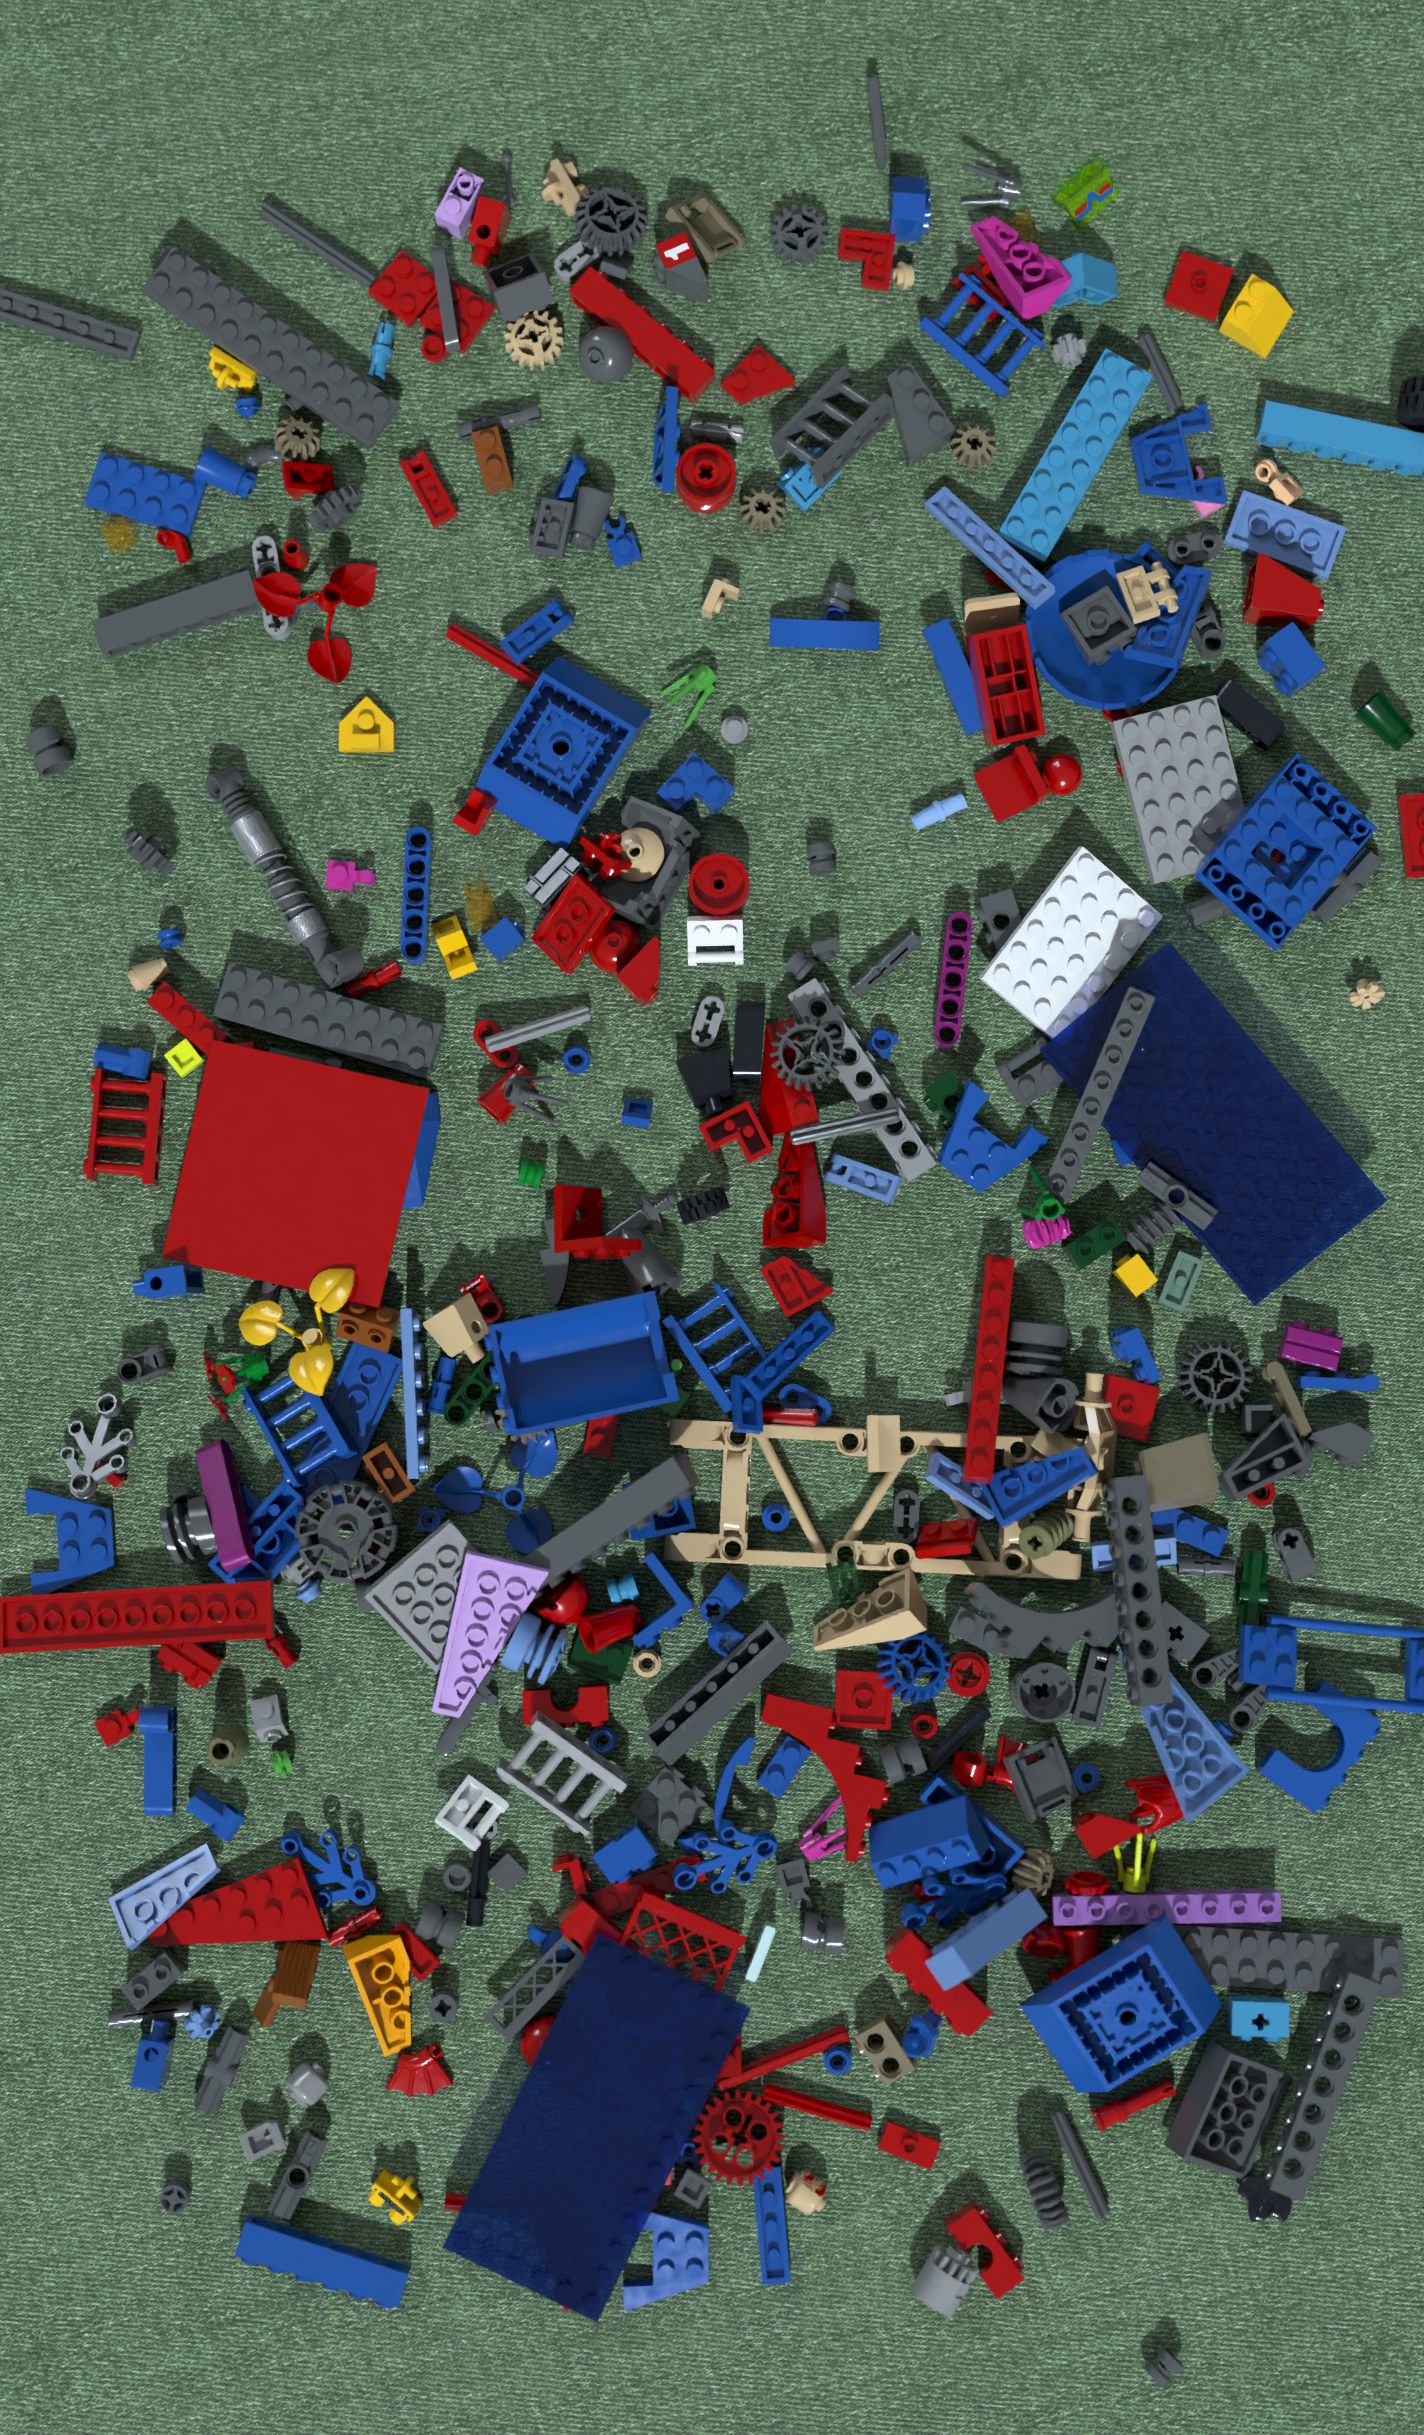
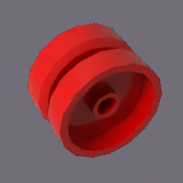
M711 443L696 444L687 449L680 457L676 468V483L678 495L683 504L692 511L707 514L723 509L732 500L736 489L735 462L722 447Z
M724 853L710 854L701 858L692 868L689 876V896L694 908L703 916L738 914L745 906L749 896V875L744 865L735 857ZM719 883H723L724 887L718 890L714 887V884L718 886Z

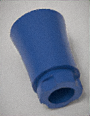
M208 445L202 453L194 473V481L209 484L245 499H248L252 493L258 477L256 473L249 471L247 467L226 457L211 445Z

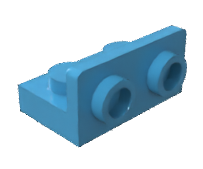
M822 447L806 448L816 457H820L826 452ZM798 458L799 461L793 468L788 467L779 476L781 480L776 484V487L779 490H784L802 511H806L843 472L842 470L823 489H820L813 483L810 471L811 466Z

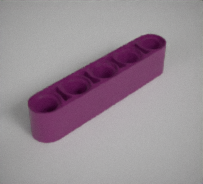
M964 912L953 913L948 918L945 926L933 1041L941 1049L952 1048L960 1036L972 931V920ZM955 920H961L966 925V930L960 933L955 932L951 927V923ZM952 947H957L962 951L963 957L959 960H954L949 956L948 950ZM949 974L956 975L960 980L959 986H948L945 982V977ZM953 1002L957 1007V1012L952 1015L946 1014L942 1009L943 1003ZM942 1029L951 1030L954 1034V1039L950 1042L942 1041L939 1037V1031Z
M220 1439L197 1449L196 1459L218 1556L223 1568L227 1572H231L254 1562L256 1554L232 1451L228 1443L224 1439Z

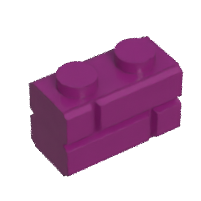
M1293 1321V1325L1284 1326L1277 1358L1328 1371H1336L1344 1341L1343 1338L1336 1336L1337 1331L1327 1328H1320V1332L1309 1330L1310 1324Z

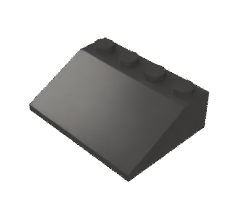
M1209 2040L1164 2145L1185 2160L1244 2179L1249 2174L1291 2075L1229 2046Z

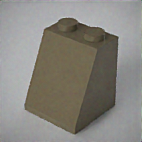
M1207 1432L1139 1451L1136 1461L1132 1462L1134 1475H1146L1151 1513L1211 1503L1215 1500L1219 1489V1482Z

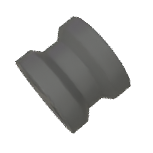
M831 582L829 586L830 594L825 597L823 605L827 608L836 606L848 614L850 610L849 602L851 599H854L856 591L843 583Z
M800 948L788 960L783 969L794 974L795 980L801 983L818 962L814 959H809L805 955V951Z
M449 1990L437 1992L429 2004L431 2017L441 2023L452 2020L459 2008L457 1996Z
M181 2179L170 2181L160 2194L161 2207L168 2213L176 2214L181 2212L191 2199L192 2191L189 2184Z

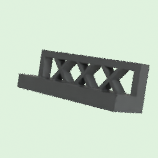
M563 1935L495 2005L485 2018L510 2041L589 1958L572 1940H568ZM563 1943L576 1954L569 1962H557V1949ZM553 1955V1962H546ZM540 1967H553V1979L549 1983H537V1970ZM557 1967H563L557 1974ZM533 1975V1983H526ZM521 1987H533V2000L529 2004H517V1991ZM537 1987H544V1988L537 1994ZM513 1996V2004H505ZM501 2008H513V2020L505 2028L494 2015ZM517 2008H524V2009L517 2015Z

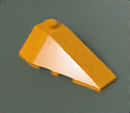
M367 1935L342 1946L384 2056L386 2057L411 2046L410 1961L400 1935Z

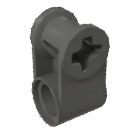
M1206 604L1197 615L1190 638L1202 659L1214 661L1220 657L1226 645V638L1217 622L1213 609L1209 604ZM1205 642H1216V644L1218 645V649H1209L1206 646Z
M165 1344L149 1348L140 1354L120 1361L116 1369L118 1378L125 1383L137 1384L174 1371L173 1366H169L165 1355ZM133 1363L137 1366L138 1372L133 1379H128L125 1376L124 1370L127 1365Z
M1283 1526L1274 1531L1272 1543L1280 1558L1283 1571L1291 1583L1318 1571L1315 1560L1298 1530ZM1285 1535L1292 1536V1539L1289 1540L1290 1545L1283 1544V1541L1286 1540Z

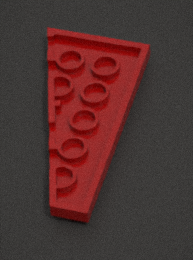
M301 1857L186 1901L149 1935L152 1946L314 1940L328 1939L330 1935Z

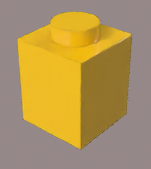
M1126 1254L1115 1263L1118 1268L1112 1271L1132 1298L1137 1297L1158 1281L1138 1254L1132 1257Z

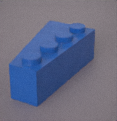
M938 1769L921 1788L920 1799L925 1806H930L966 1793ZM967 1794L991 1844L981 1860L967 1863V1866L973 1874L978 1876H984L990 1872L1005 1875L1025 1852L1024 1843Z

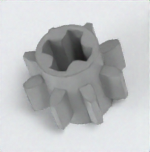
M1066 334L1056 339L1057 344L1053 345L1052 349L1054 362L1061 361L1063 368H1071L1081 364V357H1085V352H1087L1084 339L1077 340L1076 334Z

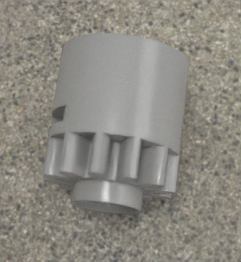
M939 2244L934 2247L912 2285L911 2291L934 2310L952 2317L977 2276L978 2271L975 2266L970 2264L972 2257L965 2251L963 2252L962 2249L952 2244L946 2248Z

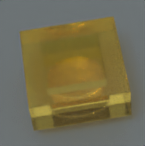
M123 516L99 529L114 556L138 543Z

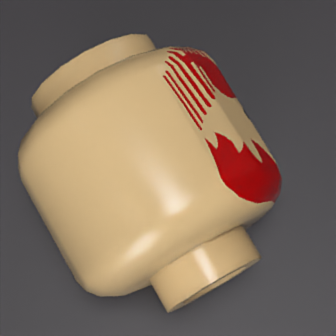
M807 2170L801 2173L796 2171L784 2190L787 2192L786 2199L788 2203L806 2215L811 2214L815 2209L820 2212L828 2200V2196L825 2195L826 2183Z

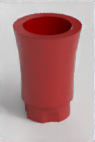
M516 1063L491 1088L476 1098L478 1104L502 1125L506 1124L517 1107L509 1105L508 1100L504 1098V1087L509 1078L514 1079L515 1074L534 1076L520 1063ZM527 1082V1083H528V1085L533 1086L536 1082Z
M635 1604L620 1605L607 1611L578 1618L580 1638L585 1648L592 1654L597 1653L621 1638L632 1635L634 1631L641 1629L643 1626L640 1611Z
M1062 1925L1060 1927L1065 1937L1071 1971L1100 1954V1925Z

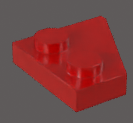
M758 345L720 383V387L739 405L752 402L757 397L763 398L772 395V392L788 387V389L795 386L796 380Z
M782 1256L760 1268L786 1318L833 1293L832 1288L822 1283L786 1256Z

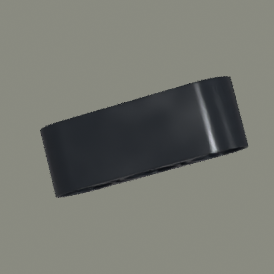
M1225 678L1210 695H1216L1221 716L1263 750H1269L1286 730L1285 725L1275 715L1229 678Z
M738 1001L733 1080L760 1082L765 1002Z

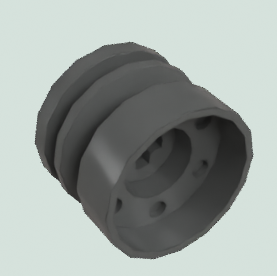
M1010 1322L1008 1340L1020 1344V1350L1007 1351V1356L1019 1357V1362H1006L1005 1369L1014 1371L1022 1376H1064V1368L1052 1367V1361L1065 1362L1066 1357L1054 1354L1053 1352L1054 1348L1067 1346L1069 1328L1037 1323Z
M205 1494L188 1499V1513H186L180 1503L173 1504V1511L169 1506L160 1509L162 1537L176 1564L186 1562V1555L190 1560L196 1559L197 1545H199L205 1555L218 1552Z
M1030 1661L1021 1665L1013 1673L1009 1682V1697L1013 1707L1021 1715L1039 1722H1054L1063 1718L1071 1710L1075 1700V1685L1071 1675L1063 1667L1046 1661ZM1036 1685L1042 1686V1690L1045 1691L1043 1696H1036L1037 1692L1034 1690Z

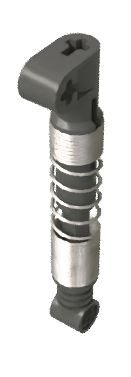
M230 767L208 775L205 779V786L209 796L214 801L222 803L221 806L225 809L226 815H229L228 825L234 837H236L235 839L240 844L239 846L245 856H247L246 858L251 863L250 865L254 868L259 865L262 867L265 874L261 875L259 880L268 878L270 881L267 884L268 889L266 892L271 891L275 898L273 904L279 905L283 912L280 916H285L288 920L286 924L287 929L292 934L300 950L307 953L328 992L337 991L346 984H349L364 968V959L360 950L356 946L350 945L336 951L329 938L330 932L328 927L324 923L323 918H321L319 911H317L314 904L308 902V892L302 891L299 887L301 880L294 878V868L283 866L287 856L279 854L282 847H280L267 821H265L264 816L257 807L249 804L250 800L246 798L247 795L243 792L244 782L240 772L235 767ZM278 856H284V860L282 861V863L280 862ZM290 868L292 871L286 872L285 869Z

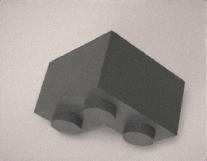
M995 1593V1594H996L997 1596H999L1000 1598H1002V1599H1004V1600H1006V1601H1008V1602H1010V1603H1012V1604H1014V1605H1016V1606H1018V1607L1024 1608V1607H1022L1021 1605H1019V1604H1017V1603L1011 1601L1010 1599H1008V1598H1006V1597H1004V1596H1002V1595H1000V1594H998V1593ZM958 1604L945 1629L997 1658L1002 1651V1644L996 1639L1002 1630H998L989 1622L990 1616L985 1612L982 1617Z

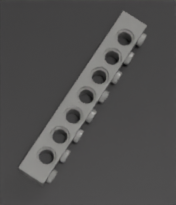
M816 978L787 995V1001L802 1024L804 1016H809L811 1024L813 1023L816 1016L810 1011L812 1005L819 1003L826 1008V1013L819 1017L821 1019L820 1027L826 1021L830 1022V1027H837L841 1031L840 1038L844 1041L837 1048L852 1050L856 1054V1060L853 1063H844V1066L835 1065L834 1068L840 1072L837 1078L861 1114L877 1110L871 1105V1099L874 1096H882L886 1100L885 1108L897 1107L901 1131L891 1133L887 1130L886 1125L871 1128V1130L908 1184L937 1164L934 1160L937 1158V1155L929 1143L924 1145L919 1136L922 1135V1132L914 1120L909 1122L904 1112L907 1109L899 1097L893 1098L889 1091L892 1086L884 1074L878 1075L874 1068L877 1063L869 1051L863 1052L858 1044L862 1040L853 1027L848 1029L843 1021L846 1019V1015L838 1004L833 1006L828 998L831 996V992L823 981L818 983ZM808 1032L810 1036H815V1034H816V1033ZM824 1037L819 1050L826 1061H828L830 1049L828 1041ZM859 1073H867L871 1077V1084L865 1087L860 1086L856 1082V1076ZM903 1143H913L917 1149L916 1154L910 1157L904 1155L901 1150Z

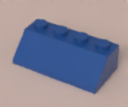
M967 1794L873 1823L869 1828L871 1865L883 1889L981 1860L991 1845Z

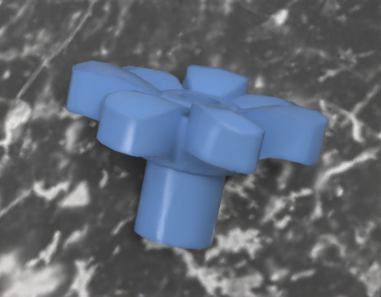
M202 2005L200 2013L194 2010L189 2014L191 2019L184 2021V2028L192 2039L197 2038L199 2034L202 2038L212 2036L214 2030L218 2028L219 2022L217 2019L220 2018V2014L216 2009L211 2010L209 2005Z

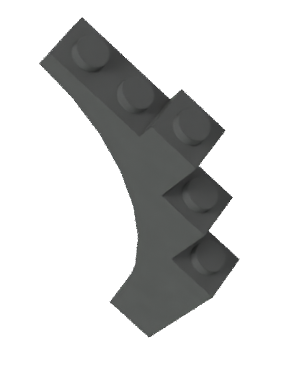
M971 1582L964 1590L970 1596V1603L978 1610H984L990 1616L989 1622L998 1630H1002L996 1639L1002 1644V1651L1011 1658L1026 1659L1041 1640L1042 1644L1053 1653H1067L1081 1636L1093 1647H1108L1118 1636L1119 1628L1121 1627L1120 1615L1116 1611V1599L1118 1596L1117 1587L1114 1583L1105 1592L1083 1605L1051 1613L1035 1612L1018 1607L997 1596L983 1583ZM1136 1583L1132 1588V1593L1135 1597L1139 1593V1587Z

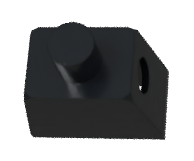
M727 1047L676 1060L680 1079L694 1108L706 1106L709 1117H716L724 1113L725 1110L722 1102L733 1098Z

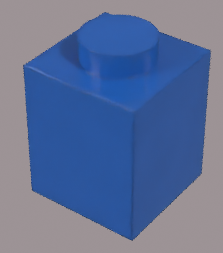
M505 917L481 936L480 939L500 963L525 943L524 938L521 936L525 932L515 920L510 923Z

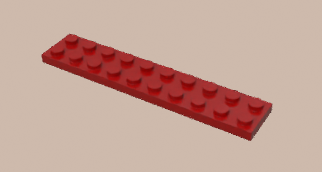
M271 1580L0 1597V1654L275 1638L274 1581Z

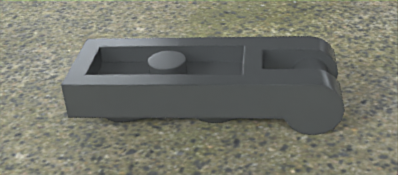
M1089 1646L1071 1721L1100 1729L1118 1658V1651L1112 1649L1105 1651L1099 1649V1646ZM1096 1660L1105 1662L1104 1671L1095 1668Z

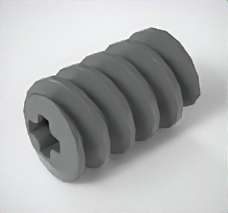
M1157 1201L1155 1203L1156 1211L1148 1208L1146 1210L1147 1217L1143 1215L1137 1217L1139 1225L1131 1222L1129 1224L1130 1231L1122 1229L1127 1237V1240L1124 1242L1134 1254H1138L1139 1250L1148 1254V1243L1157 1247L1158 1244L1155 1239L1157 1236L1162 1240H1166L1164 1230L1174 1233V1222L1181 1227L1184 1225L1175 1209L1169 1208L1166 1204Z

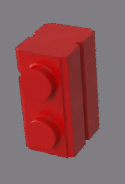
M202 1642L163 1645L157 1654V1658L161 1660V1667L171 1673L177 1670L185 1676L183 1681L195 1689L199 1686L202 1688L206 1687L225 1660V1657Z

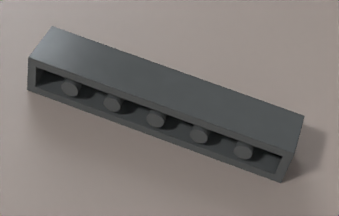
M239 569L230 572L228 577L222 579L211 578L205 580L202 583L203 585L194 588L191 586L180 588L176 591V594L167 597L166 595H159L153 597L150 600L151 602L142 605L138 603L128 605L124 608V611L115 614L114 612L103 613L98 617L99 619L92 621L100 650L109 659L262 609L254 592V577L249 570Z
M766 1620L641 1736L653 1751L671 1766L795 1650Z

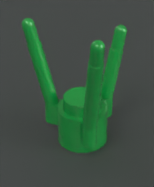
M1029 1165L1028 1169L1042 1195L1036 1201V1210L1018 1207L1017 1212L1033 1216L1037 1220H1040L1042 1217L1047 1220H1053L1060 1214L1065 1213L1063 1203L1049 1193L1034 1166Z

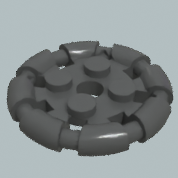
M340 1480L339 1484L331 1486L328 1483L315 1490L306 1499L307 1504L303 1511L299 1510L295 1523V1538H298L301 1548L298 1551L308 1567L314 1572L317 1570L324 1574L325 1579L342 1583L353 1582V1579L360 1577L366 1579L383 1568L387 1563L385 1560L390 1551L393 1552L395 1549L398 1527L397 1524H394L393 1508L383 1494L367 1487L368 1484L355 1480ZM343 1494L345 1503H339L334 1506L333 1496ZM360 1497L370 1502L366 1510L356 1505ZM317 1508L325 1512L320 1521L312 1517ZM381 1517L384 1528L375 1530V1524L372 1519ZM349 1523L353 1526L354 1535L351 1539L345 1540L339 1536L338 1528L341 1524ZM318 1533L320 1544L312 1546L309 1535ZM373 1541L380 1545L376 1554L368 1551ZM326 1553L336 1558L332 1566L323 1561ZM358 1557L360 1566L350 1568L348 1560Z

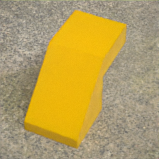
M457 915L431 925L452 980L478 970Z

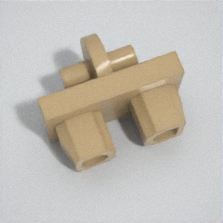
M557 158L550 162L551 168L545 173L546 179L543 181V184L546 188L541 193L544 201L553 200L556 206L561 204L567 216L570 217L576 214L578 202L582 201L583 194L589 195V190L584 184L574 187L571 182L577 177V170L572 162L561 164Z

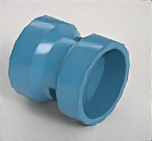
M632 1571L624 1574L618 1581L615 1578L605 1580L614 1607L621 1605L624 1599L636 1600L641 1598Z

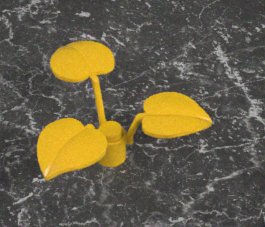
M328 1269L322 1271L313 1279L309 1295L313 1301L317 1302L315 1312L319 1329H308L304 1334H300L284 1323H281L283 1309L273 1301H261L251 1305L239 1319L238 1326L243 1337L253 1345H265L272 1341L277 1334V1327L282 1328L302 1341L306 1347L305 1352H299L291 1358L289 1374L300 1388L309 1393L319 1396L323 1395L325 1385L334 1367V1357L331 1352L332 1342L325 1335L328 1330L324 1326L321 1308L327 1313H333L345 1304L354 1285L355 1271L352 1269Z

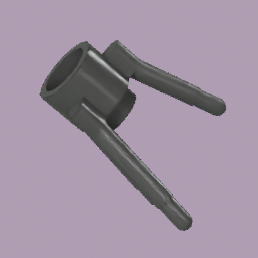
M964 164V169L997 181L996 194L1001 195V198L965 199L960 201L961 205L1001 204L1009 206L1010 200L1017 202L1022 179L1004 175L980 164L975 166Z
M515 1074L514 1079L509 1078L504 1087V1098L508 1100V1104L517 1106L550 1124L554 1123V1119L523 1102H528L533 1098L562 1106H568L569 1104L568 1101L532 1092V1086L527 1083L553 1081L552 1076H521Z

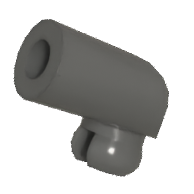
M264 446L248 453L245 458L247 462L246 467L251 472H258L261 468L260 464L265 461L281 464L285 460V458L281 459V452Z

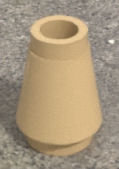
M163 958L132 966V970L126 972L136 992L147 990L166 974L170 973Z

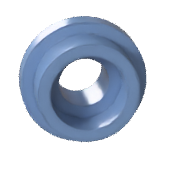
M309 1578L304 1584L298 1585L296 1587L298 1590L295 1594L298 1600L302 1599L304 1603H307L318 1596L322 1591L318 1578L313 1580Z

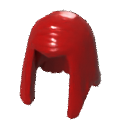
M1167 1774L1129 1779L1124 1782L1126 1787H1131L1135 1791L1139 1799L1137 1808L1128 1814L1129 1821L1155 1813L1153 1822L1141 1827L1143 1836L1167 1827L1184 1817Z

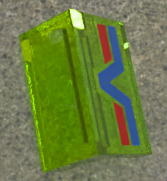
M1091 162L1058 190L1051 199L1055 206L1068 212L1075 228L1080 229L1119 194L1107 168Z

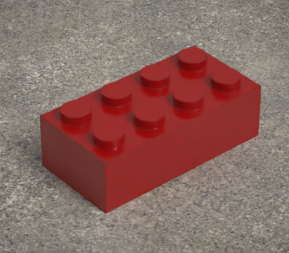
M903 1926L884 1945L886 1963L897 1974L902 1971L906 1975V1983L918 1995L922 1991L926 1995L927 2004L938 2015L943 2012L946 2015L947 2024L955 2033L960 2035L963 2032L969 2038L991 2016L992 2011L988 2002L966 1980L944 1991L925 1963L926 1960L933 1956L931 1952L933 1947L915 1929H907Z

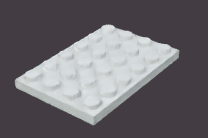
M1079 846L979 976V979L1056 1044L1064 1047L1163 916L1083 846Z

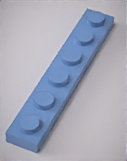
M946 486L924 503L925 509L1009 587L1018 593L1034 610L1056 592L1053 584Z

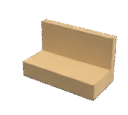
M866 1415L867 1472H901L900 1415Z

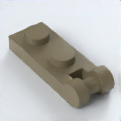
M1272 1361L1261 1372V1380L1265 1384L1270 1385L1273 1391L1272 1399L1277 1409H1281L1282 1413H1285L1298 1440L1302 1439L1312 1429L1283 1366L1279 1362Z

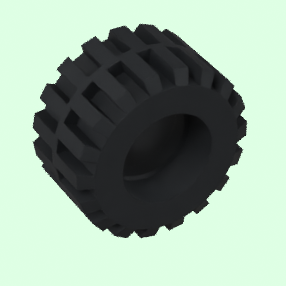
M1424 376L1413 377L1403 381L1395 417L1400 424L1419 432H1424Z

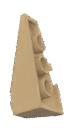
M908 1568L884 1578L878 1582L879 1588L869 1595H866L865 1592L857 1597L858 1602L847 1610L840 1608L815 1625L813 1649L820 1651L901 1640L927 1630V1607L912 1569Z

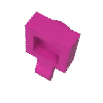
M328 860L325 884L327 889L354 892L355 884L374 885L375 874H373V871H357V864L355 862Z

